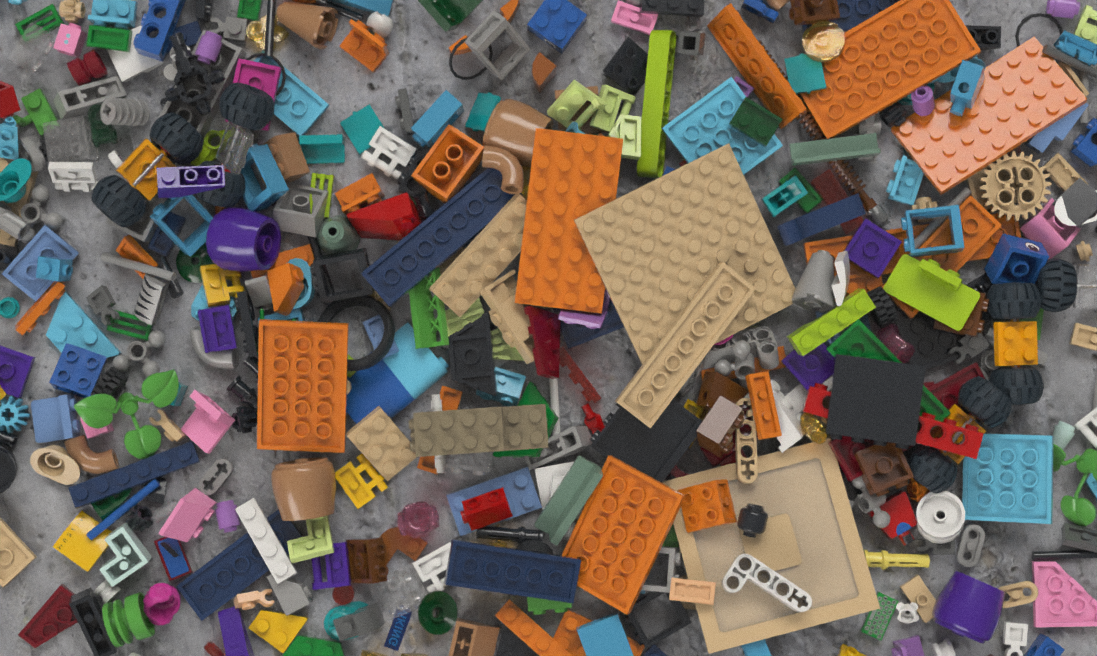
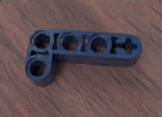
M857 193L782 223L777 228L784 245L787 246L864 215L866 212Z

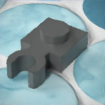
M101 285L86 297L95 315L101 316V321L104 325H112L110 316L113 319H120L119 313L112 309L116 302L107 286Z
M978 333V338L963 336L958 340L961 346L949 349L948 354L957 351L959 358L954 362L955 364L961 363L965 359L966 354L973 358L990 345L981 333Z
M922 535L917 536V540H923L926 543L924 547H917L918 552H926L928 549H933V555H955V539L951 542L940 544L933 543Z

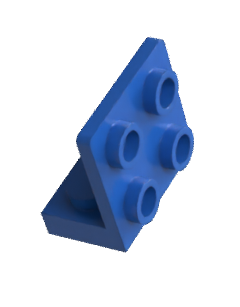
M66 343L49 383L55 389L81 398L91 396V392L98 382L107 358L106 356Z

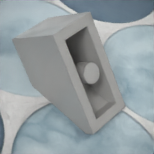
M265 275L244 281L254 308H262L264 311L273 309L268 276Z
M272 574L267 577L286 616L313 602L311 599L313 597L312 591L303 582L289 578L281 584H277Z

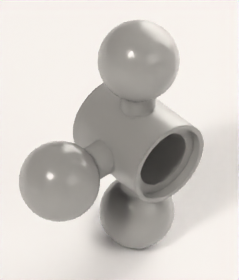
M38 185L32 190L33 204L28 203L21 209L22 219L30 223L28 233L22 239H19L23 243H29L35 236L33 225L45 222L53 230L58 229L62 225V217L58 213L52 212L46 215L45 210L40 207L41 203L49 198V190L45 186ZM36 209L37 216L31 220L29 214L31 210Z
M156 330L149 334L147 342L134 341L130 343L127 348L128 355L116 356L112 362L113 367L120 372H124L130 367V362L135 360L141 361L144 364L142 370L145 376L148 377L159 373V364L156 361L149 360V357L151 355V347L158 348L164 345L166 341L164 333ZM141 345L144 352L142 356L137 357L135 355V348Z
M739 340L734 344L735 363L719 360L714 367L715 372L725 377L731 371H735V375L739 378V385L747 390L745 376L755 373L754 356L750 353L749 343Z
M861 476L852 480L853 486L861 489L863 492L852 500L854 501L852 511L856 514L873 511V523L879 528L887 527L890 523V515L879 507L885 504V495L877 497L875 493L870 496Z

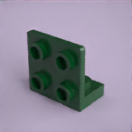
M483 0L418 1L442 29L448 32L456 29Z

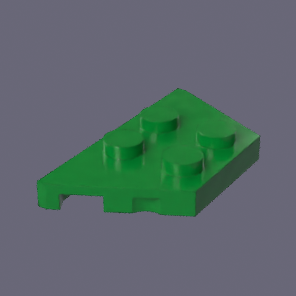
M529 381L517 406L546 404L549 439L559 418L554 410L549 407V403L541 395L536 384ZM544 448L496 451L493 453V456L497 458L540 457Z
M298 635L283 656H344L342 643L338 641Z

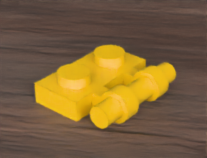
M216 264L200 266L208 307L230 304V296L237 297V292L245 291L244 287L241 286L240 271L223 270ZM226 280L232 281V286L227 287Z
M362 453L356 457L361 464L357 468L350 461L335 472L336 480L357 509L376 497L371 490L372 488L377 486L381 492L388 488L383 481L385 478L378 474L370 461ZM364 470L372 479L368 484L360 474Z

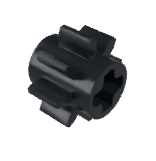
M897 101L883 109V113L880 114L881 120L888 127L892 125L897 127L906 121L903 116L907 114V111Z
M237 407V412L231 416L235 419L232 427L237 429V432H242L243 434L252 432V427L257 425V413L251 407Z
M137 504L126 513L129 516L126 523H128L132 530H140L142 533L154 523L150 520L154 514H152L147 506Z

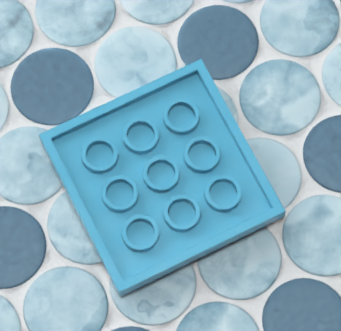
M732 77L662 128L687 164L729 143L743 175L783 146L775 134H773L767 146L764 147L729 125L746 97Z
M983 434L977 459L966 456L963 458L962 503L965 509V520L1052 524L1054 436Z

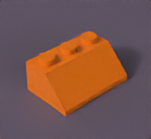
M448 124L411 176L431 195L446 203L460 192L481 163L484 146Z

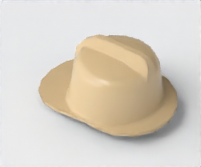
M58 445L39 448L30 457V464L38 474L58 483L70 485L77 482L80 477V468L76 461L68 456L64 448Z

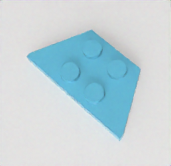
M64 292L46 333L51 342L61 353L65 344L69 343L106 356V358L120 355L121 352L75 300L67 292Z

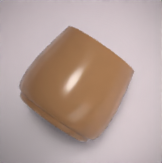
M505 99L500 101L492 111L485 128L482 145L507 150L518 159L521 166L531 168L536 128L553 130L554 123L552 119L525 103L513 99Z
M327 457L301 458L275 465V468L272 470L271 481L282 521L306 520L334 514L336 494L335 471L332 462L328 461Z

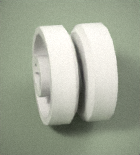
M948 491L937 494L933 492L928 493L920 500L917 506L916 520L918 531L925 539L933 543L943 544L951 542L959 536L964 526L965 509L963 503L956 495ZM941 515L944 516L943 519L937 518V516H938V517H940Z

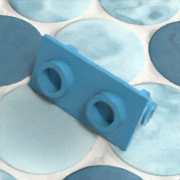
M1064 30L1053 44L1059 51L1071 57L1076 55L1078 60L1087 63L1089 66L1097 64V44Z

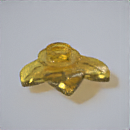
M276 14L273 52L276 50L275 43H280L289 36V32L286 29L277 25L278 16ZM267 15L262 16L259 21L250 22L246 28L247 38L256 42L257 47L262 51H265Z

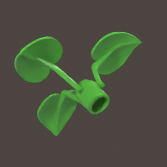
M174 369L148 376L143 381L141 388L143 396L147 399L127 392L120 395L116 403L115 398L111 395L95 394L78 401L74 408L82 420L92 428H103L109 425L113 420V414H116L121 408L124 414L131 416L136 430L128 431L125 434V447L134 457L146 459L153 456L161 444V434L152 425L139 427L134 414L139 408L138 401L147 404L153 401L154 405L159 408L168 406L177 396L179 388L178 377Z
M1053 444V472L1058 471L1061 465L1066 466L1076 461L1077 469L1084 473L1074 497L1065 495L1062 498L1061 510L1068 520L1079 526L1086 527L1096 518V509L1089 500L1079 498V493L1089 473H1092L1095 480H1097V451L1086 449L1081 456L1075 455L1074 458L1064 461L1066 458L1065 452L1059 446Z

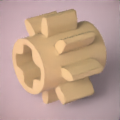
M80 0L61 1L59 6L60 16L65 17V21L68 23H78V19L85 17L86 9L84 2H80Z
M922 197L915 200L916 205H912L911 209L938 207L937 201L932 202L931 197ZM935 218L918 219V221L929 222Z

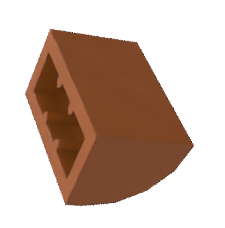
M539 52L533 61L532 80L535 88L541 93L556 75V65Z

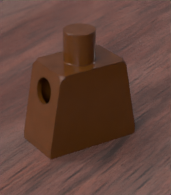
M705 372L697 400V405L706 410L703 420L720 395L736 404L738 400L746 396L748 390L718 372Z

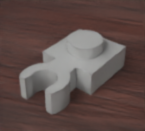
M226 17V21L223 23L217 18H211L212 23L218 24V29L209 30L210 32L218 35L224 33L223 38L225 40L246 42L249 23L247 19Z

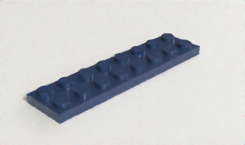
M487 168L365 269L361 275L384 302L391 307L479 234L515 194L506 193L501 189V172L494 168Z

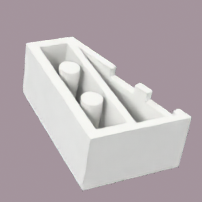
M770 379L782 436L777 437L781 443V446L778 448L783 453L803 437L809 425L805 415L798 413L794 408L793 401L788 396L785 397L782 394L778 383ZM749 392L746 394L745 398L750 399Z

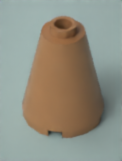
M284 2L277 8L276 15L278 16V21L317 49H325L327 46L324 44L327 41L331 42L336 33L338 19L335 18V13L338 14V12L331 7Z

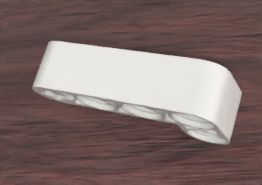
M749 554L739 555L722 579V587L728 593L738 592L748 579L796 612H805L812 605L811 596L807 592ZM746 558L749 560L750 568L748 570H742L739 567L740 559ZM759 571H766L768 573L769 579L766 583L758 580L757 575ZM729 577H735L738 580L736 589H730L727 586L726 581ZM779 583L785 584L788 588L787 594L784 596L779 595L776 591ZM793 590L796 591L793 596L805 598L803 601L806 604L805 606L798 607V602L793 598L790 601L787 600L792 595Z

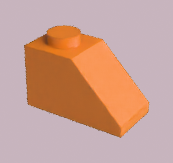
M291 263L267 271L274 312L285 316L291 313L304 289L303 272L300 267Z

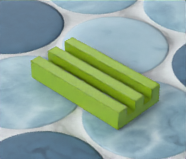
M312 173L311 188H316L318 178L320 179L319 189L324 190L325 179L328 180L327 191H329L324 218H329L334 175ZM310 193V212L312 214L313 199Z

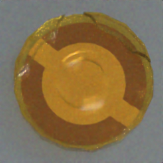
M816 22L804 31L802 37L803 51L814 61H831L843 52L845 34L834 22Z

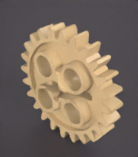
M1012 151L1010 157L1005 154L1002 156V160L999 158L995 161L996 164L991 163L988 165L990 170L984 169L982 171L987 177L979 179L980 182L985 183V185L979 187V190L985 191V194L980 198H987L988 201L984 206H992L990 213L997 210V218L1005 214L1006 221H1009L1011 216H1014V220L1017 222L1020 215L1024 220H1027L1028 213L1035 216V209L1039 211L1043 209L1040 202H1048L1044 195L1051 194L1049 190H1046V187L1052 185V183L1045 182V179L1050 174H1043L1042 171L1045 170L1046 166L1038 167L1040 159L1033 162L1032 154L1024 158V152L1022 151L1019 157H1017L1015 151ZM1013 167L1016 168L1015 184L1020 185V188L1016 190L1018 205H1014L1015 189L1013 187L1010 188V185L1014 183ZM1021 170L1029 171L1031 175L1030 180L1021 178ZM999 171H1005L1008 174V181L1004 182L998 178ZM1023 191H1028L1031 194L1032 200L1030 202L1022 199ZM1005 192L1009 195V203L1001 202L999 198L1000 193Z

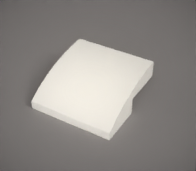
M142 26L131 29L133 32L130 52L107 50L122 82H128L143 72L148 73L164 63V61L140 55L134 48V38L137 33H140Z
M847 251L839 252L834 262L838 275L835 276L832 289L837 306L842 305L850 280V263Z
M575 461L535 468L542 510L550 500L552 475L565 476Z

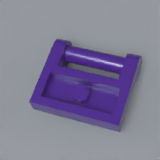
M347 542L333 543L334 553L325 555L328 582L322 581L320 556L312 558L313 590L351 585Z

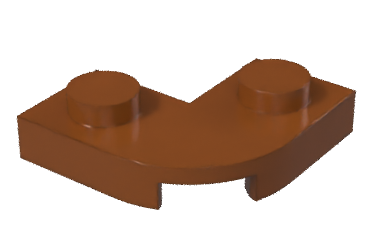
M404 527L390 528L380 536L383 537V542L386 545V565L397 550H400L416 561L428 544L427 541Z

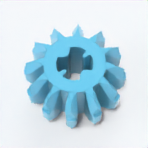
M10 396L8 400L2 398L0 400V431L5 429L7 433H13L14 429L21 431V425L26 426L28 424L24 418L31 416L29 413L24 412L29 406L22 405L23 400H15L14 396ZM8 412L14 413V417H8Z

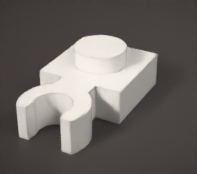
M1004 621L1003 644L1009 645L1005 650L1004 656H1011L1012 652H1016L1017 656H1023L1020 646H1027L1028 624Z

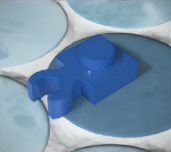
M744 0L741 8L758 17L761 16L771 23L775 22L779 14L775 10L767 8L763 4V0Z

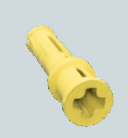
M863 550L868 567H880L882 570L888 567L929 568L930 564L928 554H892L886 550H881V552Z

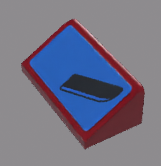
M162 537L154 541L169 581L193 572L180 540Z

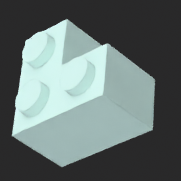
M124 523L105 538V541L116 556L104 563L99 570L113 587L151 559L152 556L134 531L128 526V523Z

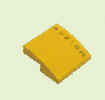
M82 510L62 533L53 548L89 572L101 555L109 548L105 538L112 531L107 528L96 538L90 540L86 534L100 522Z

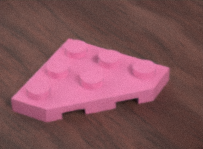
M1032 561V582L1037 586L1039 592L1038 597L1033 601L1034 627L1097 626V601L1077 581L1069 576L1057 562Z

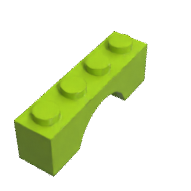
M858 288L844 298L841 306L836 305L821 317L804 324L786 337L797 354L804 356L876 308L865 289Z

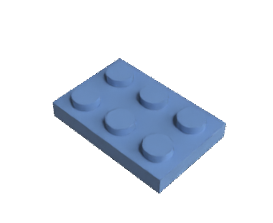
M44 225L2 272V275L34 301H37L54 282L36 278L38 256L73 260L79 252L47 225Z

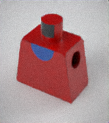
M900 490L886 498L885 504L879 506L882 511H886L890 515L889 525L880 529L889 539L898 536L905 546L915 540L909 529L917 525V520L906 492ZM870 511L867 514L873 520L874 512Z

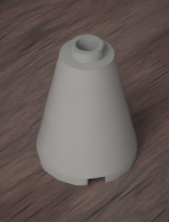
M818 250L811 255L792 295V301L795 306L808 311H812V308H820L819 312L826 313L835 307V296L832 289L834 258L828 251Z

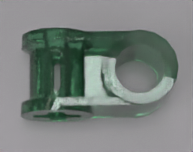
M100 104L91 106L88 111L91 137L96 148L100 147L101 144L118 143L114 125H106L102 120L96 119V113L101 108Z

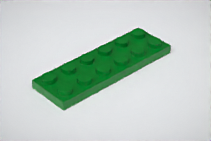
M860 319L853 322L826 347L834 357L835 354L902 363ZM923 385L919 415L922 416V412L935 415V420L943 421L951 412Z

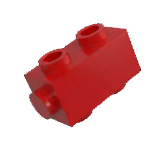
M503 487L462 501L464 510L460 511L464 524L469 523L471 531L513 517Z

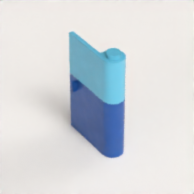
M408 322L396 331L394 335L399 352L382 359L368 369L356 371L350 378L347 376L352 389L347 395L346 412L356 424L378 406L392 419L448 373L446 368L449 365L442 356L437 358L429 348L416 349L414 330Z

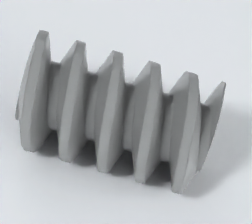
M110 97L104 100L100 108L101 120L106 125L144 126L147 124L150 116L148 104L141 99Z

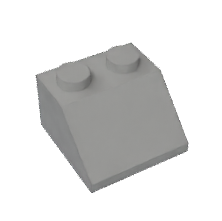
M287 183L289 191L279 198L273 209L274 220L277 221L280 231L316 237L324 220L329 191ZM310 193L313 199L312 214L310 212Z

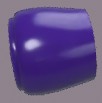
M235 207L224 208L213 217L209 224L206 237L207 252L213 263L222 269L232 271L268 270L274 265L280 251V227L273 218L255 211Z
M955 570L934 604L932 611L934 622L952 630L953 633L959 636H965L979 643H985V641L992 639L996 632L1006 592Z

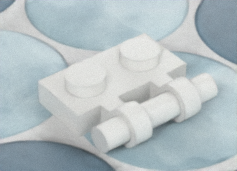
M380 126L369 143L376 150L373 154L365 150L361 158L368 161V165L376 166L384 171V175L392 176L398 180L402 173L395 169L396 165L399 163L406 167L416 148ZM381 153L392 159L389 165L379 159Z
M49 162L48 170L52 182L55 183L56 190H64V192H72V190L91 192L98 183L93 162Z
M451 541L412 563L423 582L431 578L434 583L427 587L429 593L443 591L448 586L444 584L445 577L440 580L437 574L447 569Z

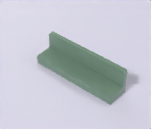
M876 133L789 144L792 166L877 156L881 153V148H878Z
M582 456L576 458L534 523L536 528L549 534L551 543L558 546L603 477L601 467Z

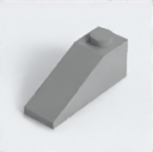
M119 76L60 91L55 96L53 102L60 119L64 120L101 107L107 98H123L126 96V92Z
M573 426L548 439L549 448H544L540 457L524 456L529 470H534L590 448L592 441H590L591 435L588 427Z

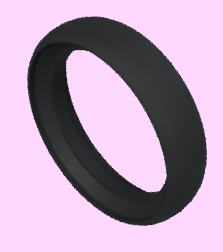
M368 295L334 301L322 312L318 319V322H331L340 311L353 306L371 308L381 316L384 324V333L380 344L372 353L363 358L348 359L347 371H360L376 365L387 355L394 341L395 326L391 313L383 303Z

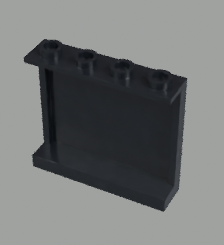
M835 354L827 424L824 433H828L829 438L842 440L843 436H849L853 442L864 443L865 439L874 440V445L887 446V442L896 443L895 448L909 449V445L915 446L926 366Z
M672 399L654 425L649 428L617 403L616 406L619 408L614 414L610 412L603 421L605 427L601 432L599 430L595 431L590 438V441H592L590 446L605 458L608 455H612L662 483L697 437L696 430L703 420L697 418Z

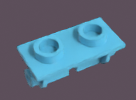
M6 117L3 123L0 124V157L16 160L19 158L18 127H16V121L13 117Z

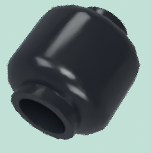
M748 503L747 506L740 509L737 527L743 531V535L755 538L757 534L765 532L768 513L764 510L763 506Z

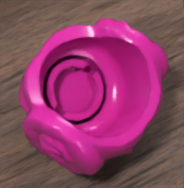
M166 583L154 584L147 591L143 599V609L152 624L157 626L169 624L173 619V615L180 608L181 602L178 590Z

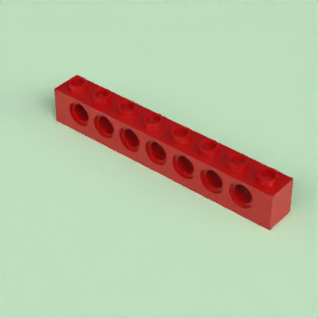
M815 383L814 386L809 385L802 411L827 418L829 408L823 407L822 400L831 394V391L827 390L828 386ZM922 412V416L919 415L920 427L917 430L916 443L977 459L983 438V433L978 432L979 427L966 424L965 428L956 425L957 421L944 418L943 422L935 420V415ZM939 426L941 434L938 437H932L930 435L931 428ZM955 432H961L963 435L960 443H953L952 435Z

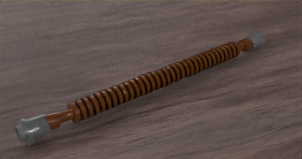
M737 10V11L739 12L741 18L743 19V21H744V22L746 23V25H747V24H748L747 21L745 20V18L743 17V15L740 13V11ZM808 108L796 117L797 120L802 119L799 121L800 125L805 123L802 126L803 129L808 127L805 131L806 133L812 132L808 135L810 138L815 137L812 141L826 139L817 122L815 123V119L811 118L813 115L808 113L810 112ZM845 160L829 161V165L834 163L831 166L832 169L838 168L835 170L836 174L841 172L838 177L844 176L841 181H847L844 184L845 187L851 186L848 188V191L854 190L851 195L859 194L869 220L880 228L890 223L888 218L891 215H887L881 205H877L873 198L870 199L863 189L866 187V184L861 186L860 184L863 180L857 181L860 176L854 177V174L857 172L855 170L853 172L850 171L853 169L852 166L847 167L850 162L844 163Z

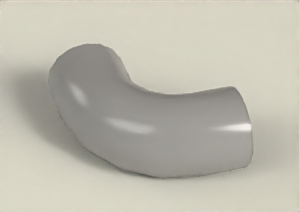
M195 326L190 328V337L194 351L202 361L216 368L234 369L238 367L239 354L237 348L205 353L201 327Z

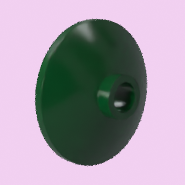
M206 242L191 257L179 250L176 257V267L179 274L185 280L192 283H203L200 266L215 264L207 252ZM195 257H198L200 260L197 265H194L192 262Z
M433 591L423 597L418 607V619L426 632L433 635H442L450 631L456 623L457 606L449 594L443 591ZM433 609L436 610L435 617H433Z

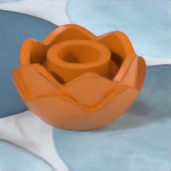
M914 478L909 479L907 492L910 495V499L920 502L925 495L930 493V490L922 486Z

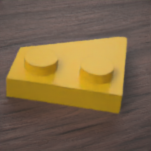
M262 609L249 626V629L284 653L309 618L290 614L286 616L282 612L277 613Z

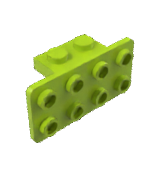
M903 254L884 285L883 290L894 298L956 331L962 330L980 299V293L962 284V279L959 278L960 274L951 269H948V271L941 269V265L932 259L928 261L922 259L919 261L907 254Z

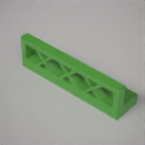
M439 267L432 272L431 276L428 275L409 291L416 349L449 345L444 302L436 295L432 297L431 290L429 289L440 277ZM434 309L437 310L438 314L436 319L434 318ZM437 330L440 332L441 341L437 342L436 337Z

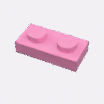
M618 0L611 22L650 35L654 29L658 14L640 13L639 7Z

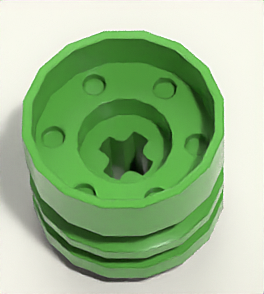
M141 592L125 597L124 604L121 600L117 599L113 603L108 602L103 605L104 625L111 642L117 648L125 643H132L133 635L136 639L142 640L155 634V625L149 621V618L144 613L143 599L145 596Z

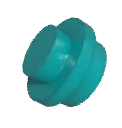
M6 297L0 301V315L2 317L11 319L19 314L20 304L15 298Z

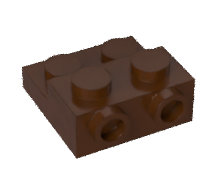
M790 0L789 17L791 20H794L795 26L840 18L837 0Z
M979 292L980 299L962 330L956 331L935 320L933 328L978 338V333L983 332L985 321L982 320L983 312H987L989 306V299H986L987 295Z
M887 442V446L873 445L854 454L863 475L861 477L870 496L875 493L877 497L889 493L888 488L896 486L897 489L909 484L908 480L914 477L902 449L895 448L896 443Z
M383 537L346 540L351 583L373 584L387 581L389 570L385 562L386 545L383 542Z

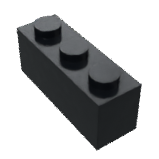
M90 587L70 596L69 605L94 656H110L117 653L118 648L113 645L107 634L102 609L92 588Z

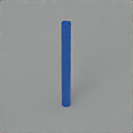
M156 479L152 480L86 534L90 540L96 538L127 513L130 508H133L159 487L160 483Z

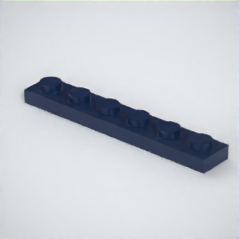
M191 441L71 486L68 489L74 506L78 509L200 462L194 442Z

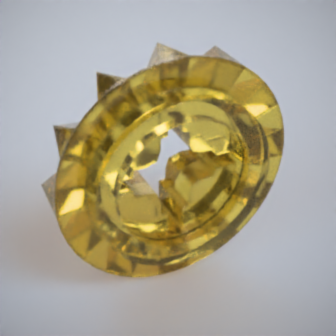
M806 412L800 416V423L806 436L817 444L824 443L827 434L824 433L825 429L822 427V423L813 414Z

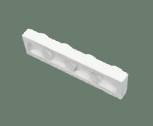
M252 498L235 509L277 584H281L296 575L298 572L291 563L290 558L256 499Z

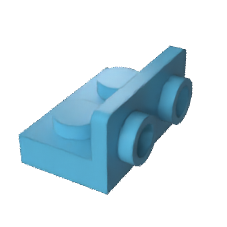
M93 0L91 15H88V20L95 26L107 27V25H111L128 30V27L135 28L138 3L131 0Z
M495 367L498 396H493L476 390V395L484 400L500 402L507 407L517 406L526 376Z

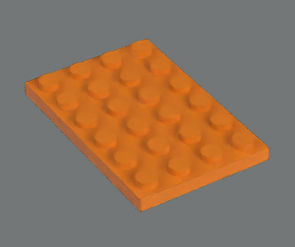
M259 320L257 449L345 453L349 323Z
M608 455L602 468L603 477L588 498L561 556L579 558L581 560L577 581L578 587L628 615L631 613L686 496L612 455Z

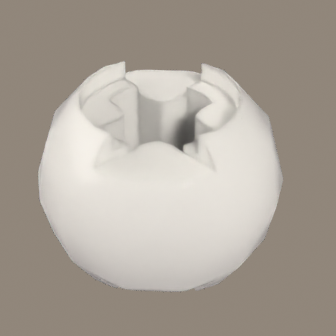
M376 11L368 17L366 26H368V30L373 34L377 33L382 38H385L392 32L393 20Z

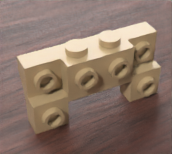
M513 269L479 292L491 310L488 312L491 321L502 332L504 341L511 348L516 347L526 364L534 361L532 349L535 344L533 335H529L528 327L531 326L529 315H525L523 304L515 303L517 282L512 276L516 273Z

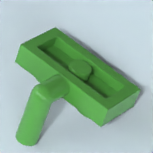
M39 88L21 98L29 115L23 118L14 115L13 118L18 126L25 127L34 122L42 137H44V132H49L48 129H55L57 126L62 127L42 89Z

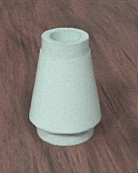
M1059 420L1058 424L1054 426L1053 444L1064 450L1075 435L1074 430L1076 427Z

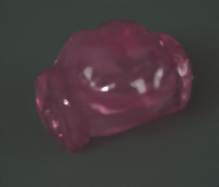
M892 323L879 329L876 337L902 363L908 362L913 356L915 349L912 344L906 342L898 335V327Z
M424 501L406 505L397 516L400 534L403 536L408 535L414 539L421 536L426 537L434 529L440 527L436 507L430 506Z

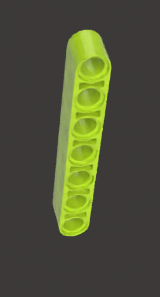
M652 30L650 33L641 120V157L637 160V174L639 177L659 178L663 175L667 136L662 128L668 124L676 49V33L674 30Z

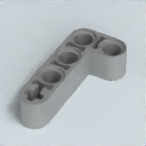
M761 326L739 331L726 343L713 345L701 361L704 364L702 370L715 367L719 360H727L730 363H734L736 355L733 352V346L739 340L749 343L750 353L753 354L754 358H758L762 368L768 370L776 368L779 365V356L772 330Z

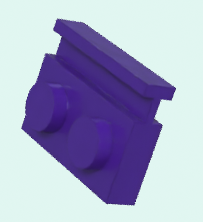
M230 304L197 310L205 353L237 348Z

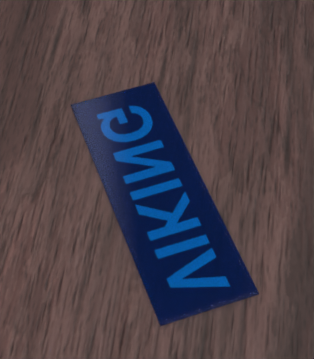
M399 603L384 644L385 647L396 651L399 650L414 608Z

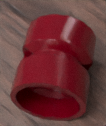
M95 49L85 53L83 60L77 57L67 63L68 69L78 86L91 83L92 77L98 79L108 74L106 66Z

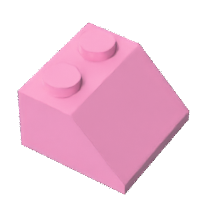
M1053 198L1049 199L1042 206L1043 209L1041 211L1037 210L1036 215L1029 217L1020 227L1025 238L1042 243L1050 256L1048 259L1053 258L1068 247L1081 230L1076 226L1065 225L1057 219L1054 206L1052 205L1055 201Z
M197 488L193 489L180 499L159 534L184 542L190 541L193 537L197 539L204 530L202 527L204 521L208 522L215 513L213 508L217 502Z

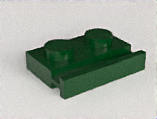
M745 97L729 125L766 147L783 119Z

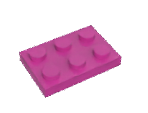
M238 58L233 83H243L256 87L268 93L275 103L282 68ZM225 119V122L234 124V123H232V122H230V121H228V120ZM270 122L261 130L269 131Z

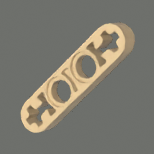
M742 398L736 402V405L742 406L743 402H745L746 406H750V410L746 411V418L751 417V420H744L743 424H748L751 427V433L748 436H744L740 433V428H735L736 475L740 482L748 484L755 481L758 475L757 437L751 401L749 398ZM745 445L752 449V455L749 458L743 457L740 452L741 448ZM752 460L753 464H748V471L752 472V476H749L748 480H746V476H742V472L746 470V464L741 465V461L748 462Z

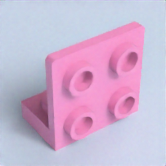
M194 390L189 397L196 402L194 404L196 409L182 426L181 431L205 453L210 454L234 423L235 419L209 396Z

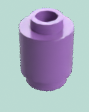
M1048 0L1046 14H1051L1053 17L1073 19L1074 15L1079 13L1080 2H1077V0Z
M206 31L205 35H202L195 55L198 57L197 60L207 65H210L211 62L215 63L223 44L221 42L223 37Z
M925 85L911 93L913 110L920 116L931 114L935 107L932 89Z
M233 500L216 503L217 509H215L219 530L224 529V533L236 531L237 526L241 525L239 515L235 510L237 505H234Z

